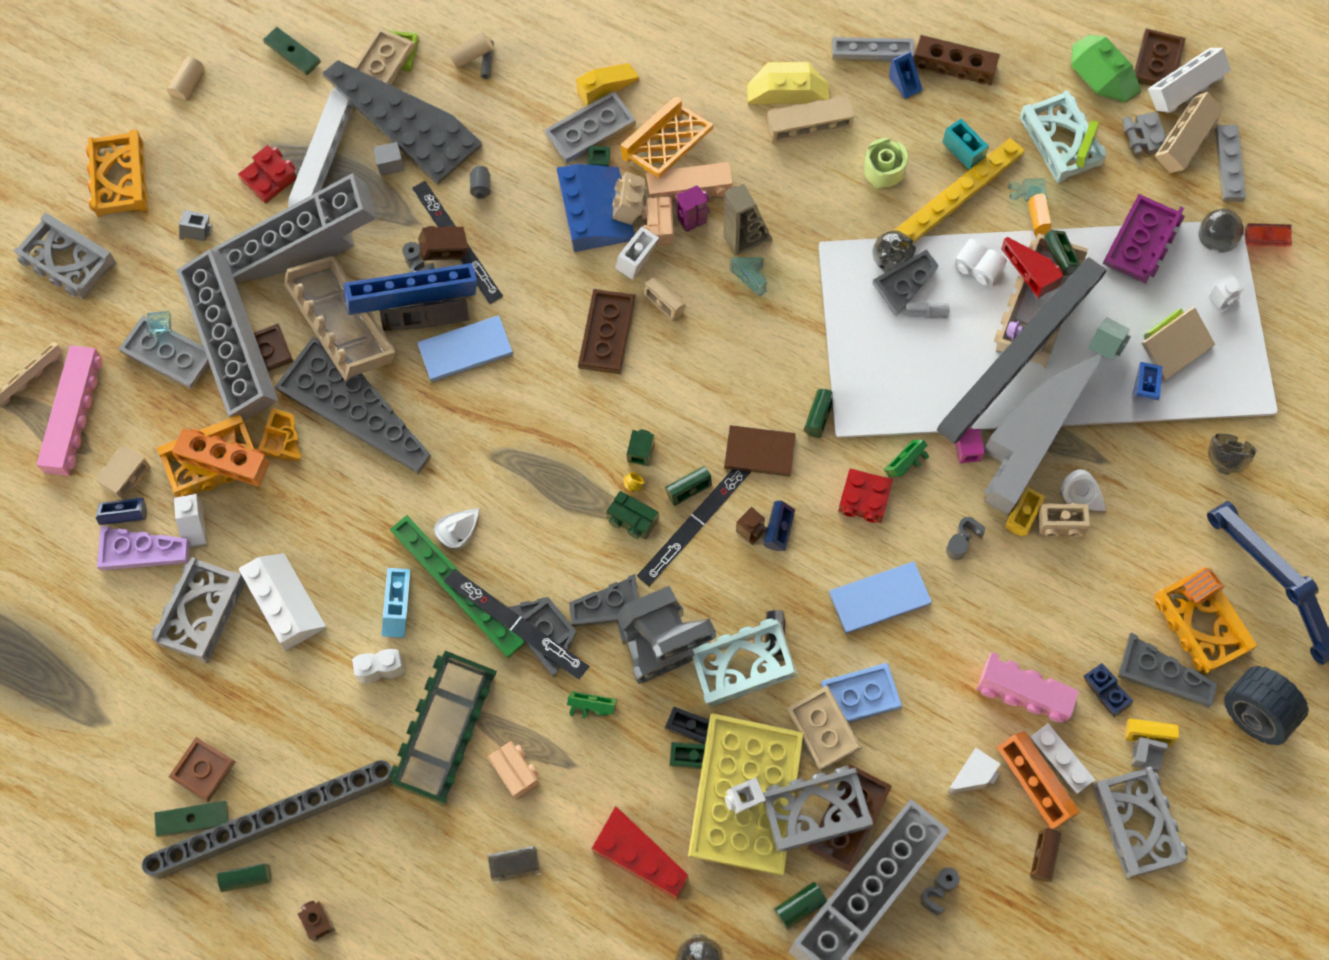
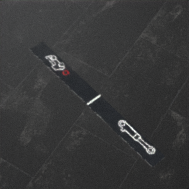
M426 181L412 187L438 227H456ZM468 245L469 249L464 259L460 261L462 264L472 263L477 286L489 304L502 298L503 295Z
M731 470L638 573L637 577L650 586L751 472Z
M456 569L445 579L444 582L578 680L590 667Z

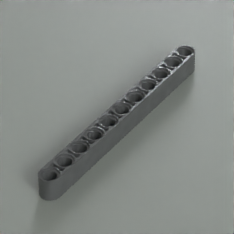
M1090 257L1086 258L937 427V431L953 444H956L1100 282L1107 269Z
M385 760L375 761L147 855L142 861V869L144 873L156 879L167 877L388 786L392 779L388 778L392 766ZM382 768H388V774L384 778H378V772ZM365 777V784L362 787H356L357 779ZM342 786L343 793L336 797L333 796L334 789ZM317 795L321 796L319 804L311 806V799ZM292 805H298V811L294 815H288L289 808ZM270 814H275L274 822L267 825L266 818ZM252 823V830L247 834H243L244 826ZM229 832L230 837L228 841L221 843V836ZM206 842V849L198 853L199 844ZM183 851L182 860L175 862V855ZM160 861L159 869L152 872L154 862Z

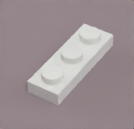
M1046 724L1030 737L1039 753L1075 796L1095 780L1049 724Z

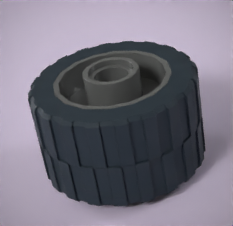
M1250 667L1224 697L1225 708L1233 721L1251 737L1269 745L1285 743L1308 716L1309 712L1308 703L1297 686L1289 681L1288 678L1279 674V672L1267 667Z

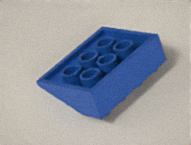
M574 164L557 168L558 182L574 252L629 242L635 235L633 225L612 219L614 208L612 204L616 195L615 185L619 178L622 179L619 167Z

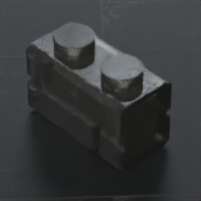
M536 846L488 854L490 876L493 882L528 877L529 874L531 876L541 874L539 853Z

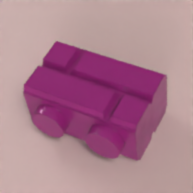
M696 185L689 188L688 192L683 191L677 194V219L684 231H691L696 226L699 227L707 223V214L710 213L707 203L710 202L706 191H702Z

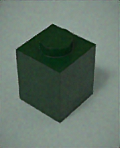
M643 429L638 431L632 430L627 450L628 463L649 467L655 444L654 434Z

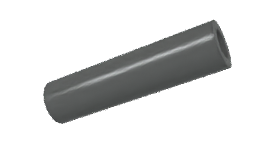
M493 50L482 56L481 78L483 79L491 77Z

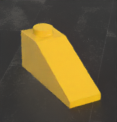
M629 63L593 69L576 78L577 93L586 106L609 93L617 92L639 80V76Z

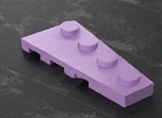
M101 526L97 568L99 570H113L188 563L190 542L185 538L166 535L156 536L146 532L136 533L126 529L118 528L116 530Z

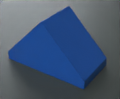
M909 51L892 59L889 78L903 98L922 91L912 53Z
M1140 362L1132 395L1159 400L1162 366Z

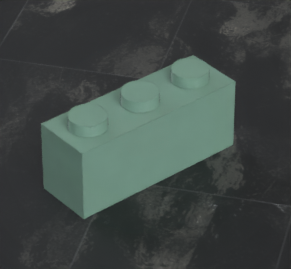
M1106 317L1097 329L1088 348L1112 360L1115 355H1121L1131 336L1127 334L1130 329Z

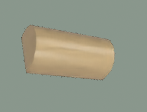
M480 33L450 49L448 53L454 65L460 68L493 50V45L484 33Z
M187 56L167 89L168 94L187 101L205 70L204 65L196 58Z
M651 278L645 283L644 296L666 316L675 321L682 315L686 305L656 278Z

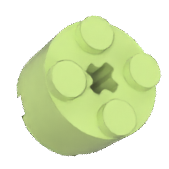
M881 138L870 144L865 155L863 170L865 177L875 188L892 187L903 180L908 158L905 147L900 142H893L889 138Z

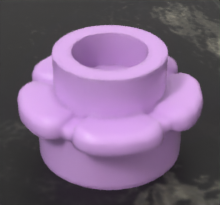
M1011 321L1006 332L1007 339L1013 341L1024 329L1023 326H1020V321H1017V323Z

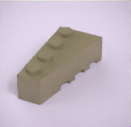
M744 184L738 187H731L724 195V237L735 256L772 239L756 203Z

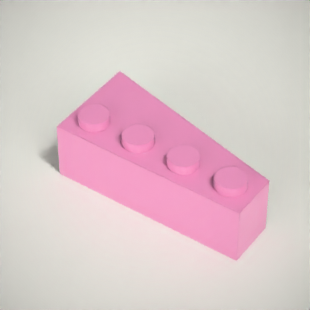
M991 652L984 665L976 690L981 691V694L986 697L1003 699L1004 703L1008 705L1025 707L1030 713L1047 715L1054 722L1063 723V721L1067 722L1070 719L1079 693L1078 690L1054 679H1047L1045 681L1040 673L1034 670H1020L1018 663L1011 660L1008 662L998 660L1000 655Z

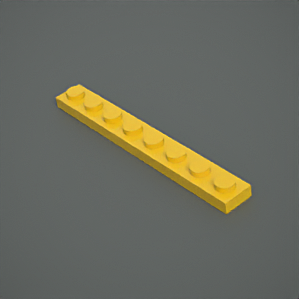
M1011 138L1007 139L892 231V237L905 249H908L1021 158L1025 150Z

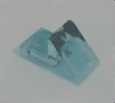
M733 257L730 260V270L761 297L766 292L767 284L765 277L759 273L763 268L764 258Z

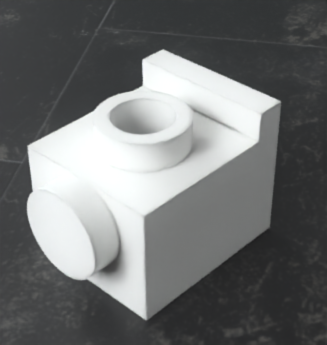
M1232 275L1216 284L1209 298L1218 310L1223 313L1240 303L1239 296L1244 288L1235 276Z
M756 778L730 788L726 791L727 796H725V803L728 809H734L735 814L766 800ZM739 794H742L745 797L744 802H741L738 796Z

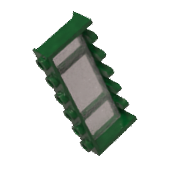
M446 650L442 656L437 655L432 667L436 669L433 678L428 677L424 690L427 691L425 699L420 698L415 712L419 713L416 721L411 720L406 734L410 735L407 744L402 742L397 756L401 757L398 766L393 765L388 776L389 779H392L390 786L435 802L441 806H444L448 800L446 798L454 784L455 775L464 758L467 744L473 735L472 731L476 721L480 717L481 708L490 691L491 682L497 673L496 670Z

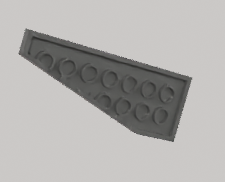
M337 60L323 72L324 78L393 143L397 142L399 149L437 185L482 147V142L452 114Z
M315 337L311 338L275 386L278 392L417 474L422 471L431 458L427 449L411 433L405 423L394 413L393 409L366 380L362 373L352 376L345 382L323 345ZM346 356L345 358L348 363H352L349 357Z

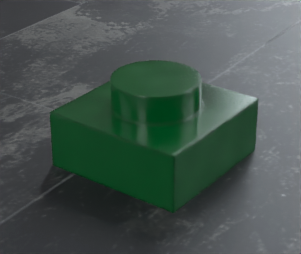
M590 146L588 165L610 166V147Z

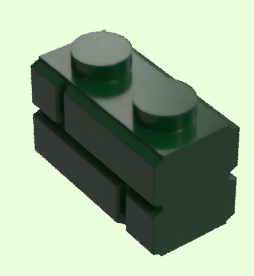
M619 491L606 512L607 519H609L608 522L612 526L627 529L628 534L635 539L641 537L646 540L659 520L658 511L622 491Z

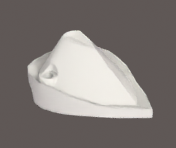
M1078 469L1064 479L1060 486V493L1068 504H1088L1089 510L1106 511L1101 490L1091 473Z
M480 509L464 510L440 518L434 527L437 538L445 546L454 550L465 547L473 535Z

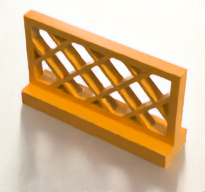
M675 96L621 144L622 159L628 163L633 161L660 178L713 130V124L684 107L682 100ZM682 114L689 117V120L677 121ZM701 125L705 127L703 130L693 131V126ZM690 126V131L678 132V127ZM676 127V132L664 133L667 128ZM691 137L688 143H679V138ZM677 138L676 144H665L664 139ZM662 139V145L650 146L653 140ZM678 149L675 155L666 156L665 150ZM650 151H663V156L651 157ZM640 152H648L649 157L640 158L637 155ZM664 162V165L657 169L651 163Z

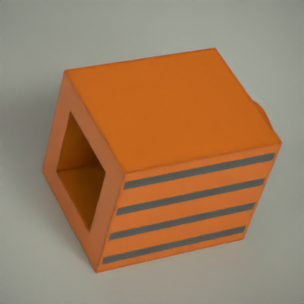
M1211 568L1203 569L1183 583L1186 588L1184 593L1191 602L1195 601L1196 603L1205 602L1225 588Z

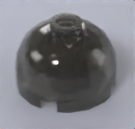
M1217 209L1204 217L1200 224L1198 236L1206 248L1219 250L1218 252L1220 253L1229 252L1238 246L1243 237L1244 225L1236 212L1230 209Z
M888 231L876 239L872 249L873 260L886 273L914 256L916 247L913 245L914 240L901 231Z
M1217 433L1215 437H1212L1209 444L1208 457L1218 472L1229 475L1230 473L1246 470L1254 459L1257 452L1256 448L1247 441L1244 444L1238 442L1239 437Z
M698 934L680 945L675 960H724V954L718 943L707 938L705 935Z

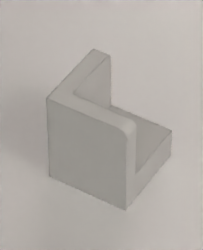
M397 142L373 148L380 175L404 170Z
M1140 737L1134 743L1131 765L1145 769L1152 767L1153 771H1160L1163 753L1168 749V744Z

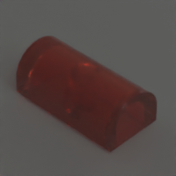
M1248 223L1244 230L1246 246L1290 247L1292 245L1291 224Z

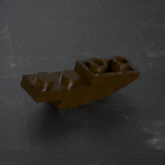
M467 299L430 302L422 305L379 310L383 331L427 328L470 320Z

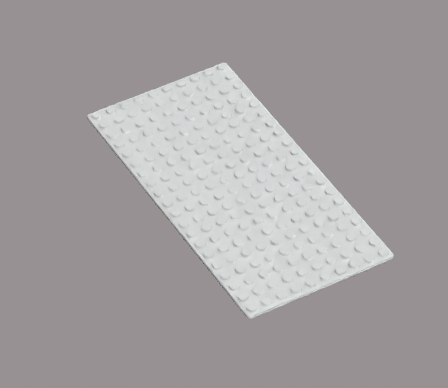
M1240 220L1185 222L1181 224L1180 228L1175 226L1173 231L1177 233L1172 243L1165 245L1168 251L1163 261L1158 259L1156 265L1160 267L1155 277L1150 276L1147 283H1143L1102 264L1121 226L1052 229L1066 232L1070 243L1088 248L1086 258L1090 257L1107 269L1100 282L1061 325L1046 369L1038 363L1029 361L971 428H980V431L996 430L1018 404L1046 381L1099 354L1089 349L1088 346L1106 317L1129 328L1130 331L1127 335L1131 336L1120 356L1115 355L1111 360L1102 355L1101 360L1062 426L1275 415L1278 409L1242 222ZM1034 230L923 236L908 249H905L894 238L822 241L819 243L836 437L850 438L939 433L937 427L1003 353L995 351L997 343L994 342L997 330L1002 331L1004 325L1000 323L1003 314L1010 310V306H1007L1011 293L1016 294L1017 289L1014 286L1018 275L1021 276L1001 250L1003 240L1009 237L1029 248L1031 240L1036 241L1037 238L1034 235ZM970 239L978 241L988 249L1001 254L1007 259L1005 268L992 286L980 284L973 275L963 274L955 266L957 256ZM927 249L939 266L909 303H927V301L939 304L949 303V317L930 316L926 318V316H908L905 312L906 306L895 316L872 284L873 279ZM1041 251L1040 254L1051 259L1052 262L1056 265L1050 253ZM1234 275L1244 288L1239 296L1240 303L1221 313L1211 301L1209 295L1216 284ZM1028 286L1016 320L1029 323L1060 287L1037 298ZM1195 307L1216 345L1167 380L1161 379L1159 400L1133 396L1132 393L1140 362L1153 364L1141 344L1144 341V334L1177 309H1182L1185 312Z

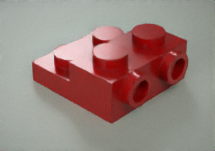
M266 145L252 156L254 162L238 173L239 178L265 204L297 179L294 172L296 168L290 160L284 161L282 159L283 155L278 148H271L269 145Z
M849 468L838 511L847 517L858 516L870 523H882L893 479Z

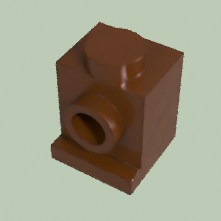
M751 506L736 522V532L751 545H754L767 531V527L764 526L765 517Z
M312 900L301 906L302 911L297 913L309 940L313 942L336 930L323 903L320 901L315 903ZM317 914V920L311 923L310 916Z

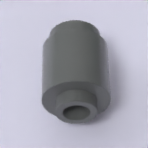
M476 166L470 173V193L478 199H483L491 193V174L488 168L484 166Z

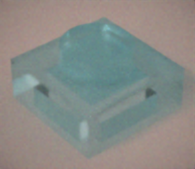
M169 311L147 313L148 334L150 336L172 334L171 313Z

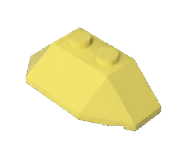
M769 62L748 84V104H807L816 100L829 99V83L809 62Z

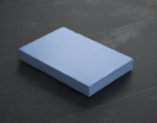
M888 663L827 679L820 683L822 688L829 686L848 723L902 708Z

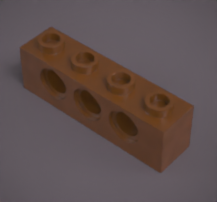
M920 35L914 55V63L921 70H930L942 75H950L962 80L966 79L991 86L1000 54Z

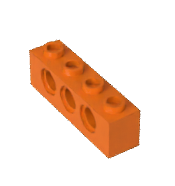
M183 428L172 450V453L179 461L257 487L260 486L270 464L265 457V453L260 450L253 449L250 451L239 443L232 442V444H229L218 436L208 437L196 429L190 431ZM206 446L203 451L198 452L199 448ZM226 453L223 458L218 459L220 454ZM246 460L243 465H238L240 461Z

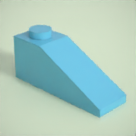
M387 568L382 620V636L405 638L410 569Z

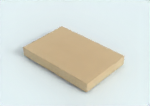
M379 28L354 68L391 85L414 49L415 44L413 41Z
M1195 307L1188 309L1141 343L1152 363L1162 366V380H1167L1216 345Z
M829 686L823 687L787 708L798 731L803 732V740L820 771L862 749Z

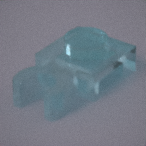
M1045 178L1023 179L1022 184L1018 182L1009 183L1008 189L1017 191L1010 192L1009 199L1016 200L1020 196H1024V201H1029L1032 196L1037 194H1044L1047 198Z

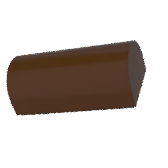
M1046 828L1039 832L1030 878L1043 882H1052L1062 835L1059 831Z

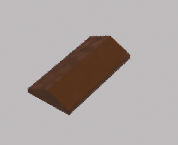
M849 764V769L856 768L868 812L874 825L892 785ZM841 781L837 787L838 791H842L845 788L843 796L840 797L843 801L850 797L852 793L851 785L845 781ZM855 798L847 805L855 816L860 818L861 814ZM829 803V806L819 824V828L824 827L825 816L828 810L834 806L832 803ZM839 809L831 815V820L835 823L840 822V817L836 815L841 812ZM873 825L869 829L810 844L807 850L825 862L851 872Z

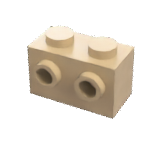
M626 172L622 179L619 178L615 185L616 195L612 204L614 207L612 219L632 225L637 216L642 215L644 210L642 200L647 191V188L644 187L646 178Z
M1047 503L1042 504L1037 513L1039 535H1046V537L1052 538L1059 535H1069L1072 538L1085 535L1090 526L1088 504Z

